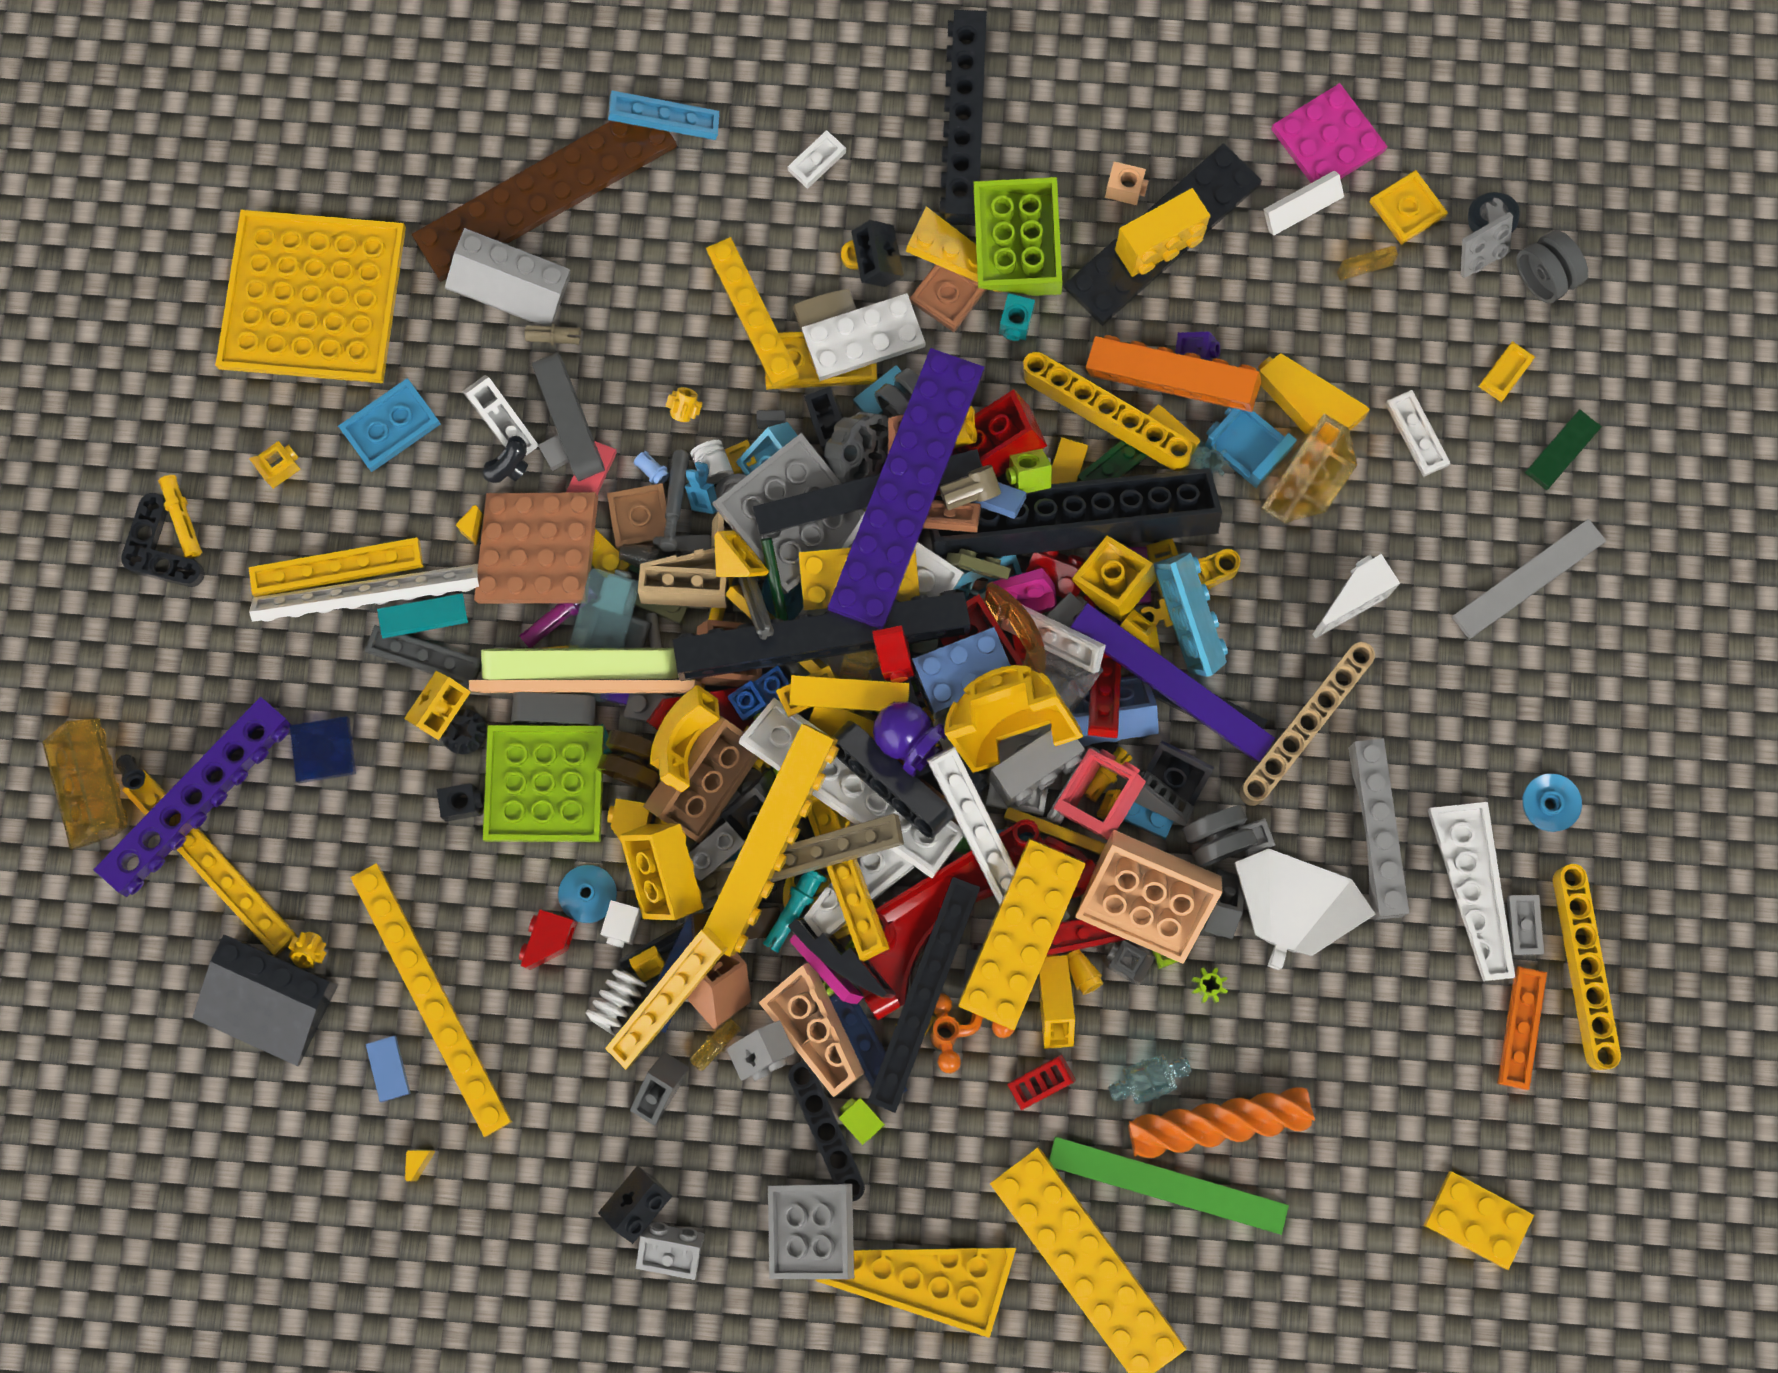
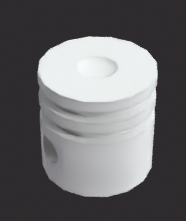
M720 440L704 442L691 450L690 454L694 464L698 461L708 465L707 483L717 484L724 477L734 473Z

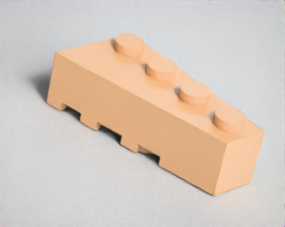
M809 963L798 968L759 1002L774 1022L781 1021L790 1043L833 1097L843 1092L864 1074V1070L819 974Z

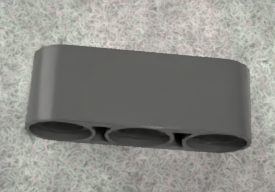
M513 693L511 723L530 726H594L596 697L575 694Z

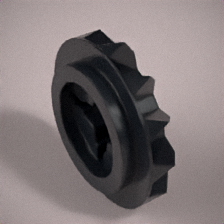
M467 708L461 709L441 736V740L446 748L453 753H472L480 748L486 738V724L477 712ZM457 724L464 727L468 724L467 731L472 738L470 739L464 735H461L459 738L456 737L459 732L454 725Z

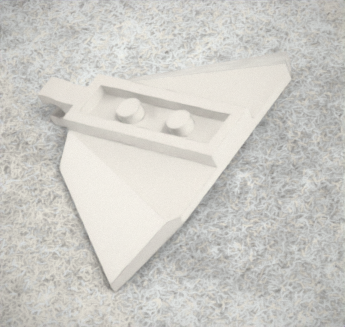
M1268 848L1234 863L1254 933L1267 943L1274 945L1267 965L1273 969H1282L1287 950L1313 956L1376 915L1352 879Z

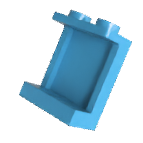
M1229 407L1224 413L1227 417L1221 423L1216 421L1206 432L1209 437L1205 446L1257 488L1293 449L1297 439L1290 433L1284 437L1254 411L1248 412Z

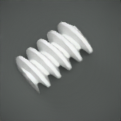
M614 969L612 974L617 980L607 979L605 982L610 991L600 990L599 994L604 1000H593L592 1002L597 1011L587 1010L585 1013L590 1021L615 1036L610 1027L620 1028L622 1026L617 1016L627 1018L628 1013L623 1007L633 1008L635 1004L630 999V996L640 998L641 993L636 987H647V985L624 970Z

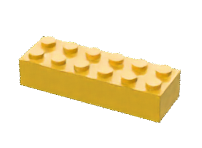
M1028 839L960 997L958 1007L1015 1030L1086 863L1033 839Z

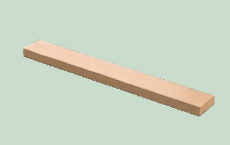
M469 680V690L476 693L686 694L696 685L701 687V682L695 680Z

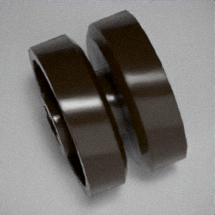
M611 730L606 746L616 754L607 753L601 755L596 769L619 782L654 791L661 781L659 772L652 767L654 766L650 764L653 741L627 732Z

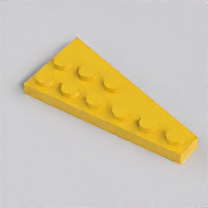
M1016 1248L854 1250V1279H815V1281L990 1338Z

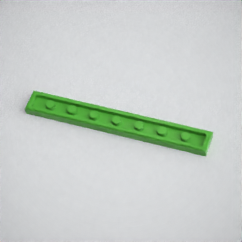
M1054 1138L1049 1161L1055 1169L1282 1235L1289 1207L1287 1204L1062 1138Z

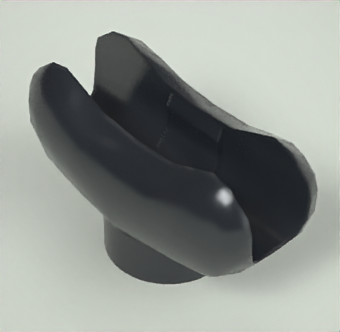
M520 436L510 437L503 452L495 459L485 463L483 470L485 480L491 483H500L508 476L513 481H517L528 467V463L523 460L527 453V445L524 439Z

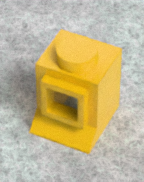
M279 441L258 456L249 458L263 479L273 489L301 470L295 462L299 458L289 444L284 447Z

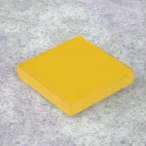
M1417 170L1371 197L1369 201L1401 245L1439 222L1448 214Z

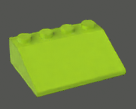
M1057 177L973 181L978 288L1031 296L1061 295L1062 265Z

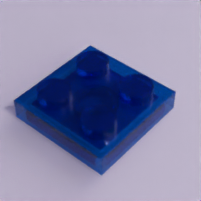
M345 716L290 725L297 783L356 774L350 718Z

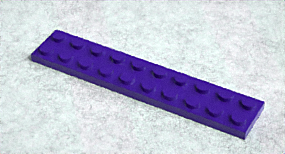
M930 348L828 605L829 611L879 629H884L980 383L984 366Z

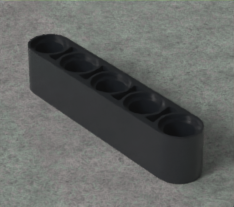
M847 721L831 736L838 740L836 747L839 748L836 757L928 838H934L954 818L951 808L915 775L912 777L903 770L904 765L897 759L884 754L875 740L856 723Z
M796 1063L789 1070V1081L834 1184H844L848 1179L858 1181L860 1191L856 1196L852 1197V1202L857 1201L865 1192V1184L819 1078L807 1063ZM807 1068L810 1071L811 1078L807 1084L799 1085L796 1083L794 1076L798 1069ZM814 1095L820 1096L823 1100L822 1109L816 1113L810 1112L806 1105L808 1098ZM824 1123H830L835 1128L834 1137L828 1141L821 1139L818 1133L820 1126ZM836 1151H843L848 1158L846 1166L841 1169L835 1168L831 1164V1156Z

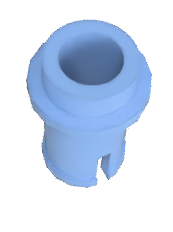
M647 451L641 452L635 458L634 465L650 478L649 482L651 484H664L669 478L667 467L657 463Z

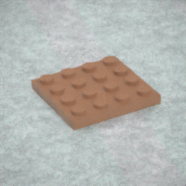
M595 492L486 493L477 570L479 587L475 588L474 600L478 604L588 603L598 495Z

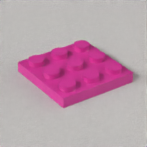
M1340 83L1274 123L1271 128L1310 183L1332 171H1336L1340 175V179L1385 152L1388 147Z

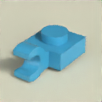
M697 461L695 462L697 470H686V477L689 483L685 485L690 506L694 511L714 514L717 510L712 503L717 500L714 484L707 483L708 465Z

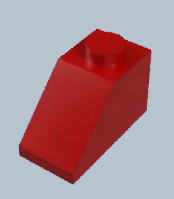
M902 625L872 631L885 681L900 683L908 680V677L914 676L909 643Z

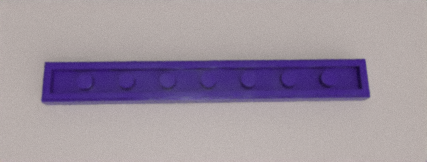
M1086 603L1069 627L1105 644L1104 653L1257 763L1262 760L1276 739L1090 604Z

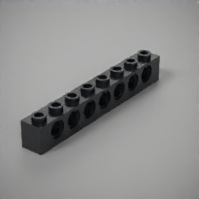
M954 10V20H948V37H953V45H947L946 62H952L951 70H946L945 87H951L950 96L945 95L944 112H950L949 121H944L943 138H948V146H943L942 163H947V172H941V189H946V198L940 197V214H945V221L950 225L975 226L973 181H980L987 11ZM967 39L972 42L969 44H964L961 41ZM967 64L971 66V68L962 69L959 66ZM966 89L970 91V93L961 94L958 91ZM964 114L967 115L969 118L966 120H961L957 118V116ZM958 140H965L968 144L959 145L956 142ZM958 165L966 166L967 169L964 171H958L955 169V167ZM956 191H964L966 195L958 197L953 193Z

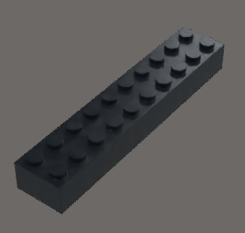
M1211 468L1051 484L1049 489L1026 493V499L1015 519L981 507L977 533L929 529L933 552L946 560L948 553H959L960 549L976 552V558L981 559L984 556L1000 557L1099 546L1107 535L1117 542L1124 544L1219 534L1222 509ZM935 496L934 500L943 501L942 496Z

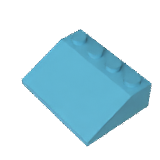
M1185 552L1154 563L1155 573L1188 672L1205 677L1213 675L1227 663L1225 655L1228 654V650L1223 638L1219 639L1216 628L1219 627V622L1215 612H1210L1207 603L1210 600V595L1206 585L1200 582L1198 573H1201V567L1197 557H1192L1191 552Z

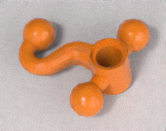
M941 993L933 1012L937 1020L931 1030L930 1040L934 1047L942 1050L937 1061L940 1070L951 1074L956 1072L961 1065L960 1056L953 1051L957 1038L975 1034L981 1027L983 1017L972 1013L968 1024L959 1025L955 1018L948 1016L952 1008L950 997L945 993ZM992 1022V1031L997 1037L1007 1038L1013 1034L1014 1030ZM946 1028L950 1030L952 1036L943 1038L938 1034L937 1030Z

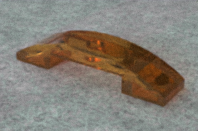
M992 582L988 583L986 586L985 602L997 622L1008 619L1027 651L1024 666L1030 667L1032 671L1045 674L1046 655L1044 644L1034 620L1023 605L1009 592Z

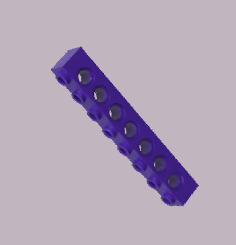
M260 697L93 870L126 898L130 894L133 895L138 892L144 885L143 880L151 872L154 873L165 863L164 858L172 850L175 851L186 841L185 836L193 828L197 829L207 819L206 814L213 807L220 806L226 800L227 792L234 785L238 786L247 778V771L255 763L259 764L267 757L270 747L275 742H281L288 735L289 728L292 725L284 716ZM263 728V736L260 739L253 740L252 733L256 729ZM236 750H244L243 757L240 760H231V756ZM216 771H223L222 779L216 783H211L212 774ZM202 792L201 801L197 804H190L191 796L194 793ZM175 814H181L179 824L170 826V818ZM159 835V844L154 848H149V840L153 836ZM138 857V866L133 870H128V862L132 858Z

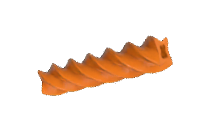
M1294 1087L1280 1094L1261 1093L1250 1100L1233 1098L1221 1105L1205 1103L1198 1105L1191 1111L1173 1109L1162 1116L1144 1114L1132 1122L1129 1121L1128 1131L1134 1158L1137 1155L1145 1158H1156L1167 1149L1176 1153H1184L1192 1149L1196 1144L1208 1148L1216 1147L1226 1138L1235 1142H1244L1253 1137L1255 1133L1266 1137H1273L1282 1132L1285 1127L1294 1131H1304L1312 1126V1120L1315 1121V1117L1311 1108L1308 1089Z

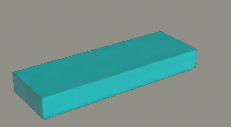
M463 593L377 609L382 638L468 623Z

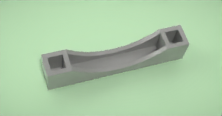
M1384 739L1355 741L1348 749L1352 776L1359 796L1365 827L1369 867V896L1371 908L1376 914L1373 916V920L1403 917L1409 914L1385 742Z

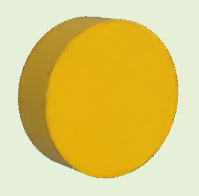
M851 240L843 245L841 260L847 268L856 270L859 268L854 243Z

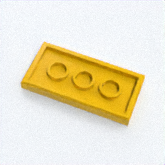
M779 333L796 367L799 378L774 389L873 384L877 380V363L819 381L803 333ZM765 372L766 390L773 389Z

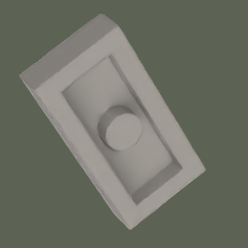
M1539 895L1508 896L1507 907L1512 956L1543 955L1544 945Z

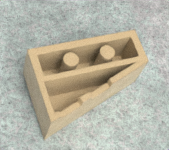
M715 548L704 551L703 549L694 550L692 554L680 557L674 555L640 564L638 594L641 604L727 608L728 598L725 593L729 589V577H716Z

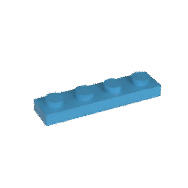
M612 90L609 99L608 120L716 140L719 128V111Z

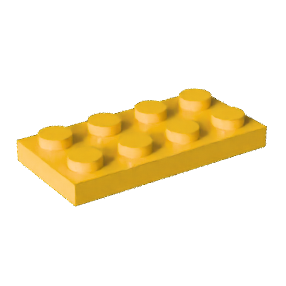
M851 548L799 552L804 610L828 608ZM916 548L895 599L899 600V602L910 601L912 597L920 595Z

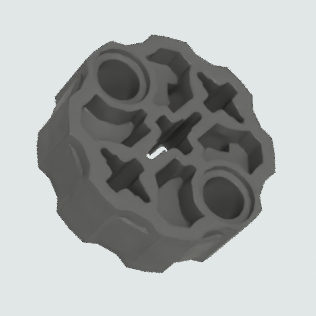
M858 412L850 418L843 417L834 426V433L831 439L826 442L824 457L828 461L829 468L841 483L881 474L888 456L887 416Z

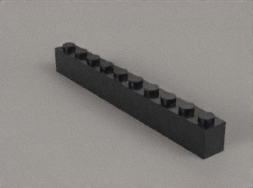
M948 590L940 593V596L928 597L927 595H918L912 597L910 601L899 602V600H895L884 629L902 625L909 644L969 634L970 620L964 592L957 593L955 590ZM828 610L824 615L812 616V614H802L796 616L793 620L787 621L771 619L774 634L767 636L766 640L760 639L754 624L746 623L739 625L737 629L726 631L724 628H715L709 630L707 634L685 633L680 635L679 638L673 639L679 679L680 681L875 650L876 646L872 631L881 629Z

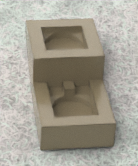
M849 289L819 295L793 306L801 332V327L857 310Z

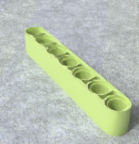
M495 648L481 650L482 679L679 678L674 648Z

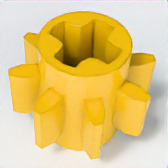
M680 387L677 389V392L673 391L672 394L668 395L665 407L671 409L670 416L680 422H689L691 418L695 419L696 415L700 414L703 403L697 401L698 394L694 390Z
M301 932L298 938H292L288 946L291 950L289 958L300 968H314L316 962L322 963L327 953L324 951L326 943L314 932Z

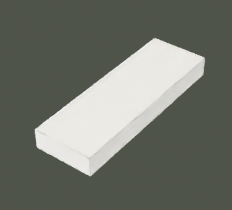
M1332 171L1263 209L1269 232L1272 235H1276L1342 199L1344 194L1340 175L1336 171Z
M1413 390L1387 400L1385 405L1422 476L1425 477L1449 466L1450 461Z

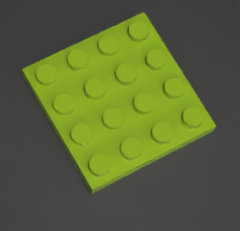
M488 725L483 841L601 842L603 773L599 772L596 768L604 751V726Z

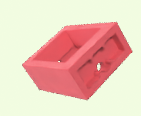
M1089 748L1053 809L1063 817L1108 841L1112 831H1117L1146 781L1139 775L1140 769L1126 761L1121 765L1115 762L1116 757L1108 751L1101 749L1098 753ZM1100 766L1128 780L1104 822L1076 808Z

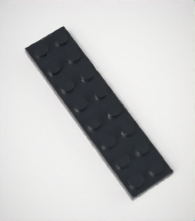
M1223 143L1144 214L1193 188L1210 214L1205 231L1206 234L1261 185L1262 180ZM1116 238L1064 284V288L1103 326L1183 255L1189 247L1180 250L1179 254L1172 260L1167 262L1162 260L1155 264L1154 269L1147 274L1141 275L1139 273L1132 277L1115 251Z

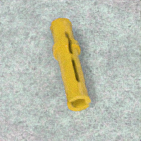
M176 475L163 476L159 478L158 483L166 501L164 507L166 511H169L184 558L192 559L198 557L203 552L186 508L188 504L187 499L181 494Z

